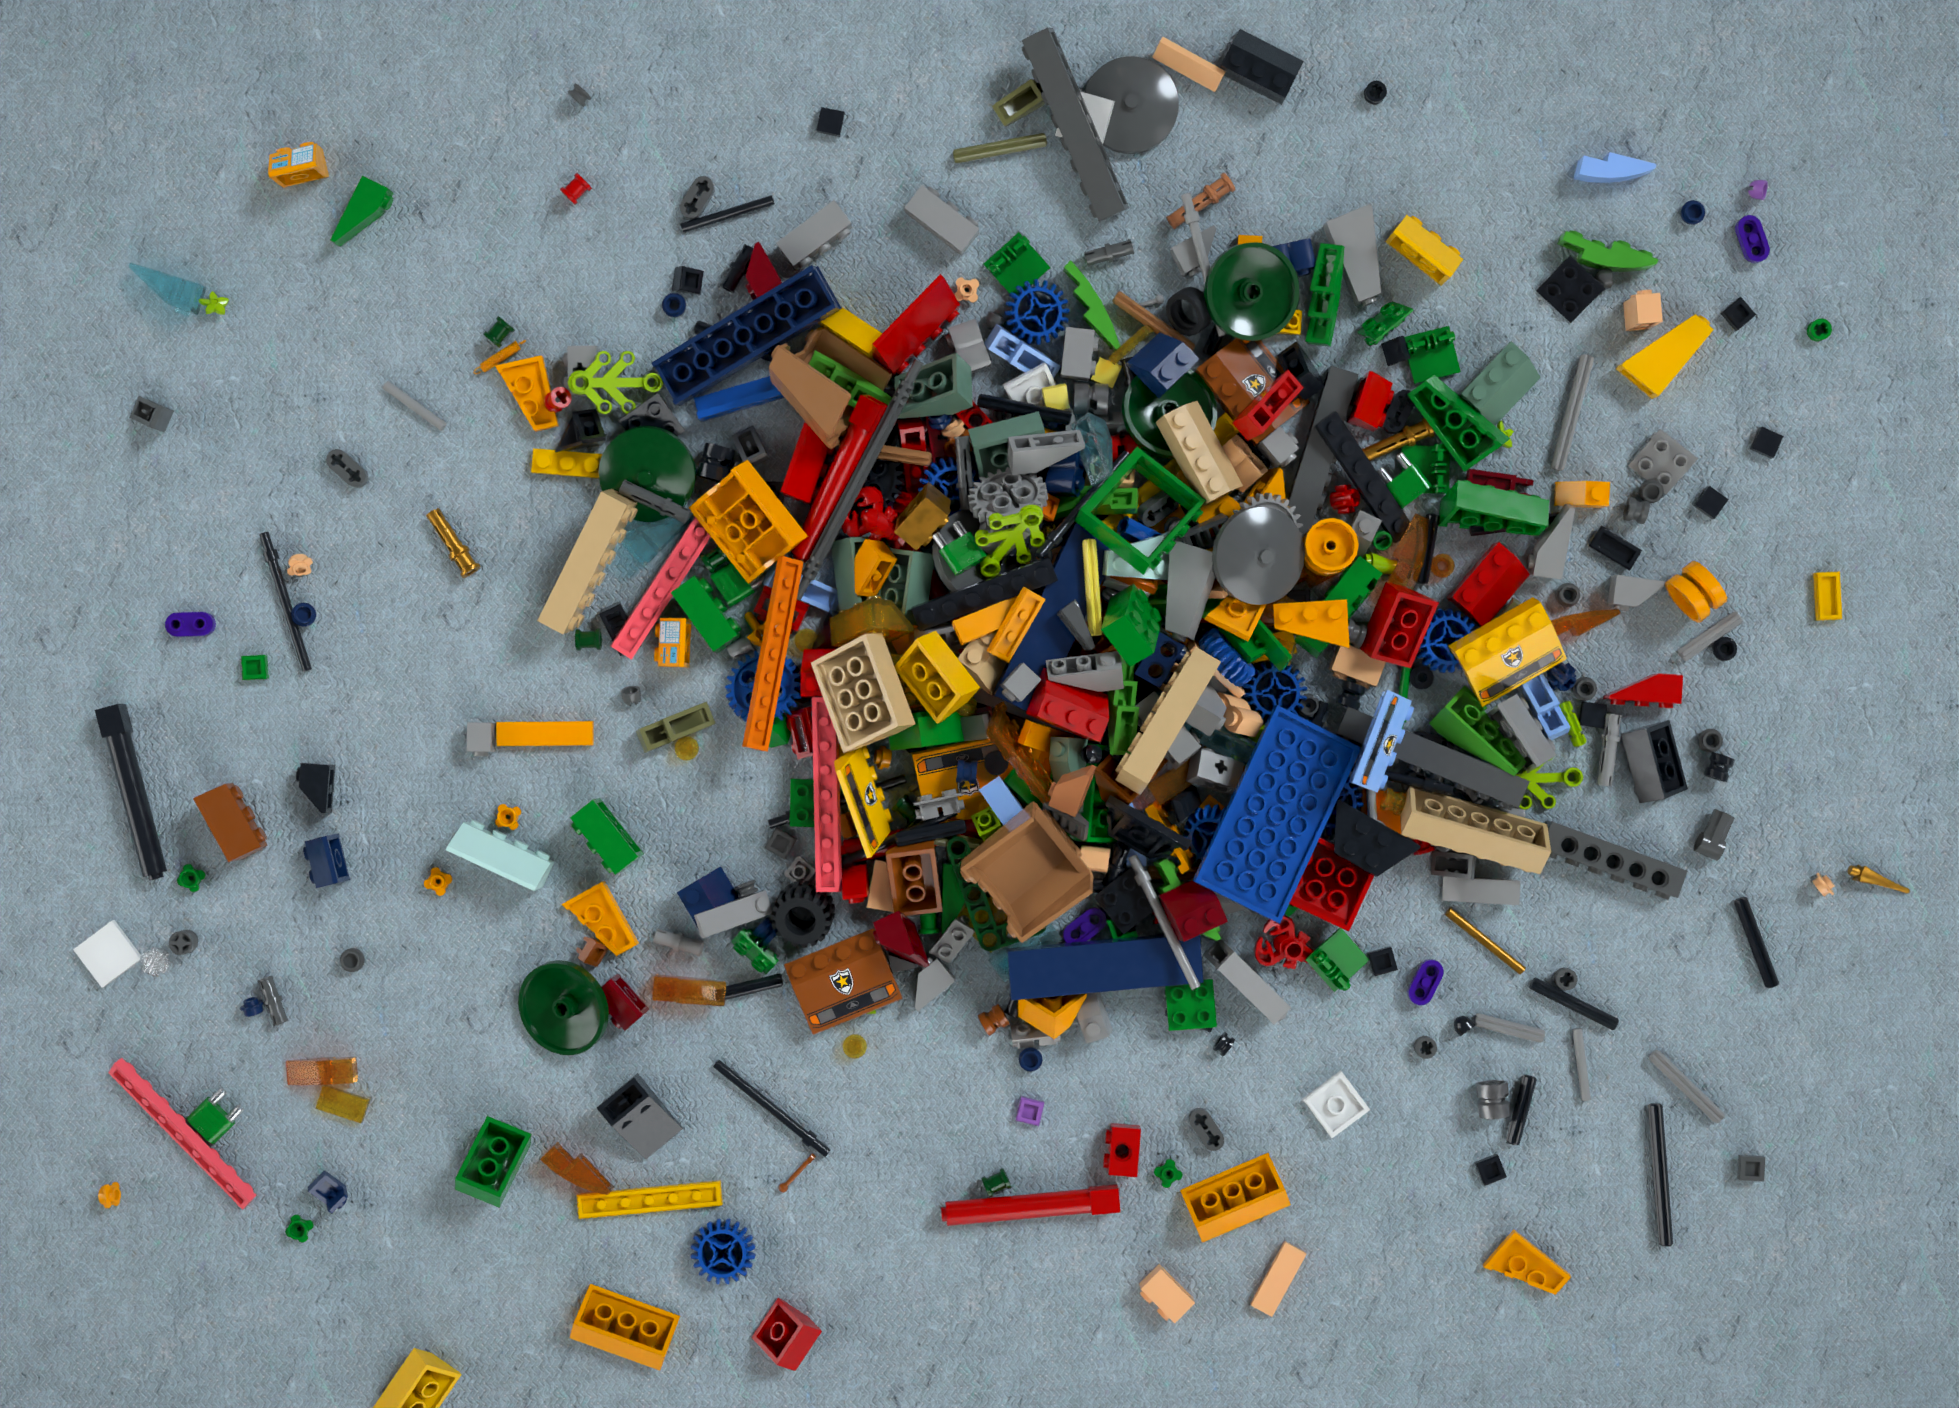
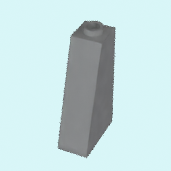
M1371 204L1331 219L1323 225L1329 243L1345 247L1342 275L1355 306L1362 303L1363 307L1376 302V297L1381 294L1373 208Z
M1175 541L1176 545L1169 552L1165 630L1172 633L1171 638L1185 642L1186 638L1191 640L1195 638L1216 576L1213 569L1211 551Z
M1222 939L1216 941L1203 954L1274 1025L1286 1017L1291 1007Z

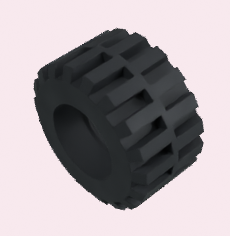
M805 880L803 884H800V881H796L793 886L788 884L784 890H781L771 913L773 929L777 928L776 935L778 937L783 936L782 941L785 943L790 941L792 946L795 947L801 944L802 948L807 947L808 943L814 946L817 945L818 940L821 942L828 934L835 916V904H832V896H827V892H816V883L813 886L809 884L810 881ZM794 907L807 908L814 914L815 919L812 921H802L794 916L791 909Z

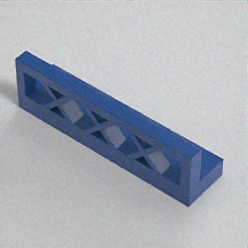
M770 376L696 397L694 401L698 411L696 412L698 419L704 422L785 397L771 382Z

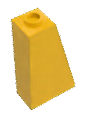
M843 307L818 323L871 359L872 343L882 334Z
M1695 314L1619 364L1616 370L1651 399H1654L1663 392L1714 329L1709 326L1710 322L1705 317Z

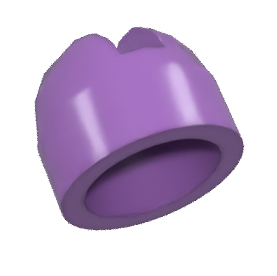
M1767 180L1751 182L1749 186L1753 187V190H1748L1749 195L1754 199L1764 200L1768 188Z

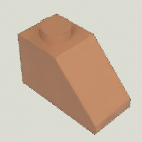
M1090 765L1064 774L1057 783L1053 782L1048 792V796H1051L1048 806L1076 817L1085 800L1096 766Z

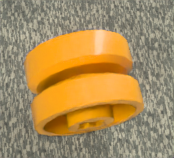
M1335 518L1320 520L1303 537L1304 564L1307 569L1316 575L1326 577L1337 575L1346 569L1357 555L1359 546L1357 534L1343 520ZM1326 544L1331 546L1330 550L1326 547Z
M1691 561L1682 568V576L1676 574L1665 582V588L1674 603L1686 616L1697 623L1702 622L1710 615V608L1718 609L1727 602V596L1721 584L1703 565L1696 561Z

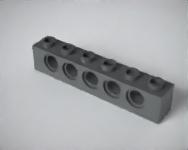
M1546 820L1545 824L1548 827L1551 846L1549 857L1556 859L1557 855L1565 857V863L1579 867L1580 863L1589 866L1587 871L1601 875L1602 872L1611 874V880L1623 884L1625 880L1633 882V888L1645 892L1647 888L1656 891V896L1669 900L1670 896L1679 897L1688 872L1687 870ZM1568 838L1571 842L1570 849L1563 851L1561 843L1564 839ZM1587 847H1591L1593 849V856L1587 860L1584 857V850ZM1610 855H1613L1616 863L1613 867L1609 868L1606 860ZM1636 863L1638 872L1636 875L1631 876L1629 867ZM1658 871L1661 879L1657 884H1654L1652 882V875Z

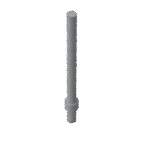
M1186 193L1181 195L1186 213L1184 218L1186 225L1189 224L1205 284L1210 265L1198 221H1200L1199 214L1194 209L1191 194ZM1216 325L1218 336L1226 335V333H1224Z
M1137 854L1129 857L1128 860L1136 874L1134 878L1138 886H1142L1191 990L1200 987L1197 977L1150 883L1152 879L1148 871L1144 870Z

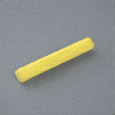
M1085 539L1082 541L1088 629L1091 636H1100L1103 632L1101 630L1102 617L1097 545L1095 539Z

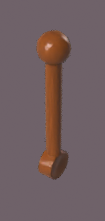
M813 1153L785 1183L779 1185L780 1192H786L792 1181L814 1160L816 1156Z

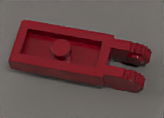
M1468 469L1466 474V480L1471 481L1473 484L1491 485L1496 489L1505 491L1515 490V484L1529 487L1533 486L1534 482L1531 479L1516 477L1517 475ZM1519 493L1530 496L1528 493Z

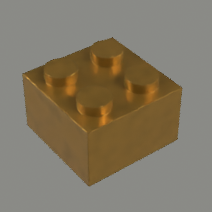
M928 482L898 515L894 533L916 551L921 545L927 546L933 538L932 533L937 528L942 529L948 522L951 500Z

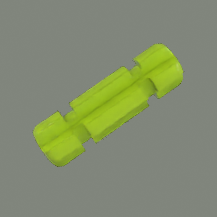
M1564 701L1560 703L1559 707L1570 725L1568 735L1572 736L1570 739L1573 746L1579 747L1584 745L1587 741L1584 734L1580 732L1582 728L1576 714L1572 712L1573 706L1571 702Z

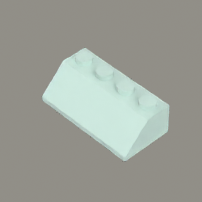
M475 820L463 822L446 848V851L533 891L543 888L554 864V861L549 859V854L537 850L536 853L528 850L529 845L515 840L513 843L507 840V835L500 831H487L484 829V824Z

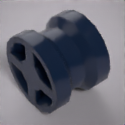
M958 758L956 783H961L962 781H968L970 784L976 783L978 760L965 762L964 759Z
M768 916L752 934L755 937H759L762 940V944L766 947L776 936L777 928L773 929L772 919Z

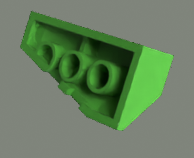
M1464 685L1429 724L1446 740L1515 776L1525 765V759L1512 741L1504 738L1499 732L1498 728L1500 725L1496 720L1491 721L1485 712L1487 707H1482L1475 694Z

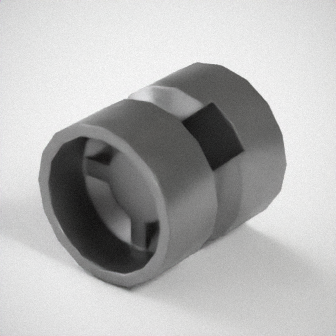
M1074 383L1073 413L1086 415L1089 411H1092L1093 415H1107L1108 384L1095 383L1093 387H1090L1088 383Z
M1488 1080L1476 1083L1477 1097L1481 1099V1102L1478 1103L1479 1118L1501 1119L1511 1116L1510 1102L1505 1100V1097L1509 1095L1507 1081Z

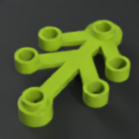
M607 351L597 352L595 360L585 371H574L568 378L569 389L577 395L585 394L596 405L597 411L601 414H608L612 410V404L610 401L602 399L592 387H602L620 405V410L628 414L636 408V405L632 400L627 399L616 387H643L648 392H657L663 385V381L657 373H647L643 378H616L627 365L634 363L635 356L631 351L621 352L619 360L602 378L592 377L603 365L610 363L611 355ZM603 353L607 356V360L604 363L599 360V356ZM625 354H629L631 357L628 363L623 360ZM578 378L583 380V386L581 387L576 385ZM649 378H653L655 381L652 387H649L647 384ZM603 402L608 405L606 411L600 409V405ZM626 402H629L632 406L629 411L624 409Z
M1026 505L1020 509L1019 513L1007 516L993 513L988 518L991 529L999 530L1003 526L1016 524L1015 527L989 533L987 530H979L975 533V540L978 546H987L989 543L1003 540L992 555H987L980 562L981 573L984 576L994 577L999 574L1001 570L999 561L1014 543L1017 549V561L1019 563H1027L1031 560L1030 550L1026 547L1023 532L1027 528L1031 532L1029 535L1030 544L1033 547L1043 545L1045 542L1044 534L1039 529L1043 519V511L1039 506Z
M1542 764L1529 773L1524 770L1521 774H1516V776L1530 781L1527 789L1540 800V805L1546 809L1553 808L1556 804V799L1554 796L1547 794L1536 783L1564 782L1567 786L1576 787L1583 781L1582 772L1578 768L1569 767L1559 773H1536L1544 765ZM1570 772L1575 775L1574 780L1571 782L1567 778ZM1524 795L1523 798L1528 800V804L1525 807L1520 804L1519 808L1526 810L1531 807L1532 800L1529 796ZM1547 797H1550L1552 800L1549 806L1544 804V800Z

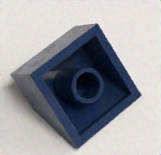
M1159 332L1126 365L1160 399L1198 362L1199 358L1183 341Z
M339 833L305 841L303 852L305 859L310 862L311 870H309V877L316 888L350 880Z
M721 866L677 892L696 926L697 923L694 915L739 899L735 888Z

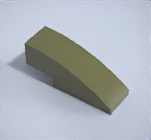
M1030 79L992 105L1005 127L1045 105L1041 96L1043 89L1040 82L1037 83L1035 80Z
M706 701L636 730L644 753H647L716 723Z

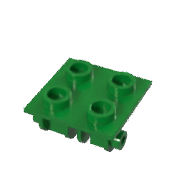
M1019 232L983 264L1009 294L1012 292L1016 295H1019L1016 291L1018 285L1025 290V281L1032 285L1034 279H1039L1051 268L1029 244L1030 241L1027 237L1022 236Z
M1393 301L1381 307L1380 312L1375 317L1364 321L1357 334L1366 337L1364 341L1368 346L1377 345L1384 338V335L1387 336L1389 331L1392 332L1394 328H1397L1405 321L1404 318L1414 310Z
M1449 326L1404 337L1411 358L1408 359L1414 384L1424 382L1433 375L1440 378L1461 372L1453 343L1455 341L1454 331H1450Z
M1444 444L1401 447V452H1403L1410 463H1415L1432 484L1422 494H1446L1450 490V452ZM1401 465V473H1402L1405 469H1404L1403 466Z
M791 778L790 827H815L813 779Z
M743 928L731 941L734 945V950L739 955H745L751 960V965L755 970L767 974L779 961L776 958L777 954L769 947L763 951L764 945L762 948L757 946L762 940L759 939L755 944L754 941L758 937H755L750 929L747 931Z
M1338 928L1305 959L1333 992H1336L1338 989L1348 990L1351 986L1349 979L1369 961L1367 956L1342 928Z
M1204 979L1203 983H1199L1200 987L1191 990L1189 984L1165 986L1169 1031L1217 1027L1213 979Z

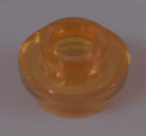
M1447 554L1436 555L1432 559L1431 572L1439 578L1448 577L1454 571L1455 564L1453 559ZM1440 561L1444 562L1446 565V568L1444 570H1440L1438 568V563Z

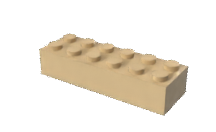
M614 489L601 491L537 620L561 634L573 631L575 627L579 628L585 618L582 613L586 606L590 607L595 598L593 591L596 585L600 586L606 575L603 571L606 565H610L616 556L614 549L617 543L621 544L625 538L627 531L624 529L628 521H633L638 511L635 508L637 501L618 494L619 492Z
M1197 647L1194 648L1192 653L1186 652L1164 688V691L1167 693L1162 692L1152 708L1155 714L1150 712L1140 728L1143 734L1138 732L1127 751L1131 752V754L1125 753L1115 771L1119 774L1115 779L1116 781L1141 795L1221 661Z
M1408 787L1400 805L1401 835L1409 839L1428 842L1433 846L1446 847L1458 853L1463 852L1474 855L1479 859L1495 861L1503 866L1509 865L1522 869L1525 872L1541 874L1551 854L1547 824L1437 792H1424L1422 788Z

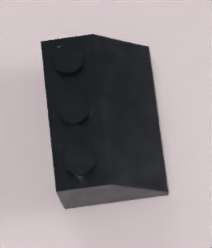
M1240 29L1220 68L1226 71L1225 77L1282 105L1304 61Z
M1670 720L1621 733L1622 746L1626 751L1628 769L1632 774L1634 792L1638 797L1639 803L1666 799L1688 789Z

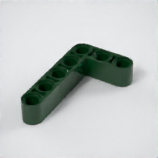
M959 835L952 836L947 841V852L981 948L986 951H994L1020 942L1017 937L1013 938L1006 935L1007 920L995 923L986 894L979 887L978 883H968L959 874L962 860L971 851L964 837ZM953 842H963L964 850L961 853L952 852L951 844ZM971 887L980 889L979 897L976 899L967 897L968 889ZM985 910L988 913V918L984 922H978L975 920L977 911ZM1047 926L1042 928L1040 931L1035 933L1030 938L1042 934L1046 930ZM987 933H993L996 936V941L991 945L983 943V937Z

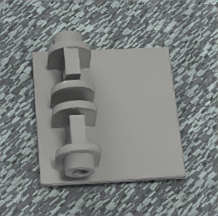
M1660 429L1651 435L1650 441L1628 466L1646 480L1655 479L1659 481L1663 486L1664 494H1667L1698 460V457Z

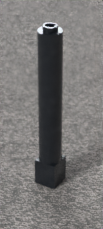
M115 704L96 709L95 714L101 737L106 738L142 876H148L149 881L164 877L163 872H166L167 868L130 733L133 732L127 706L126 704Z

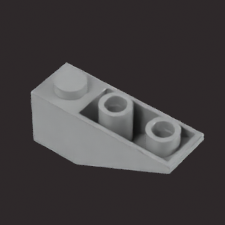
M1118 651L1046 660L1049 681L1097 692L1124 689L1122 665Z

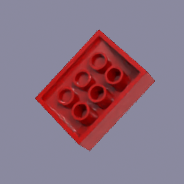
M941 274L872 343V358L889 370L892 376L896 373L899 375L903 374L910 366L908 361L913 356L918 358L926 350L924 345L930 339L934 341L943 332L942 326L946 322L951 324L960 314L958 312L960 303Z
M1319 838L1289 904L1346 931H1350L1374 876L1334 854V844Z

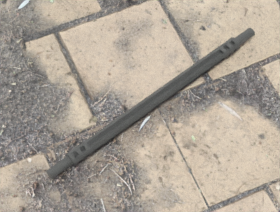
M915 359L905 379L901 380L801 573L803 577L799 584L798 600L802 599L811 580H814L904 408L914 388L913 383L924 363Z

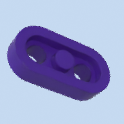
M1747 215L1738 220L1735 225V232L1745 259L1750 263H1759L1765 260L1770 253V247L1761 221L1753 215ZM1744 225L1750 227L1749 233L1744 231ZM1752 248L1758 250V255L1752 253Z
M207 612L172 613L165 621L167 632L176 637L208 636L213 633L216 627L215 618ZM202 619L204 626L199 628L198 621ZM176 620L180 622V627L178 629L174 627V622Z
M1093 907L1079 915L1064 928L1063 937L1066 943L1088 941L1100 932L1107 922L1105 913L1101 909ZM1092 915H1096L1099 918L1096 924L1090 922ZM1078 930L1080 932L1079 937L1072 938L1070 935L1071 931Z
M1427 959L1419 965L1407 990L1408 998L1414 1004L1425 1005L1431 1001L1444 975V969L1438 961ZM1428 967H1433L1434 972L1432 975H1427L1426 970ZM1418 988H1422L1423 994L1417 997L1415 991Z

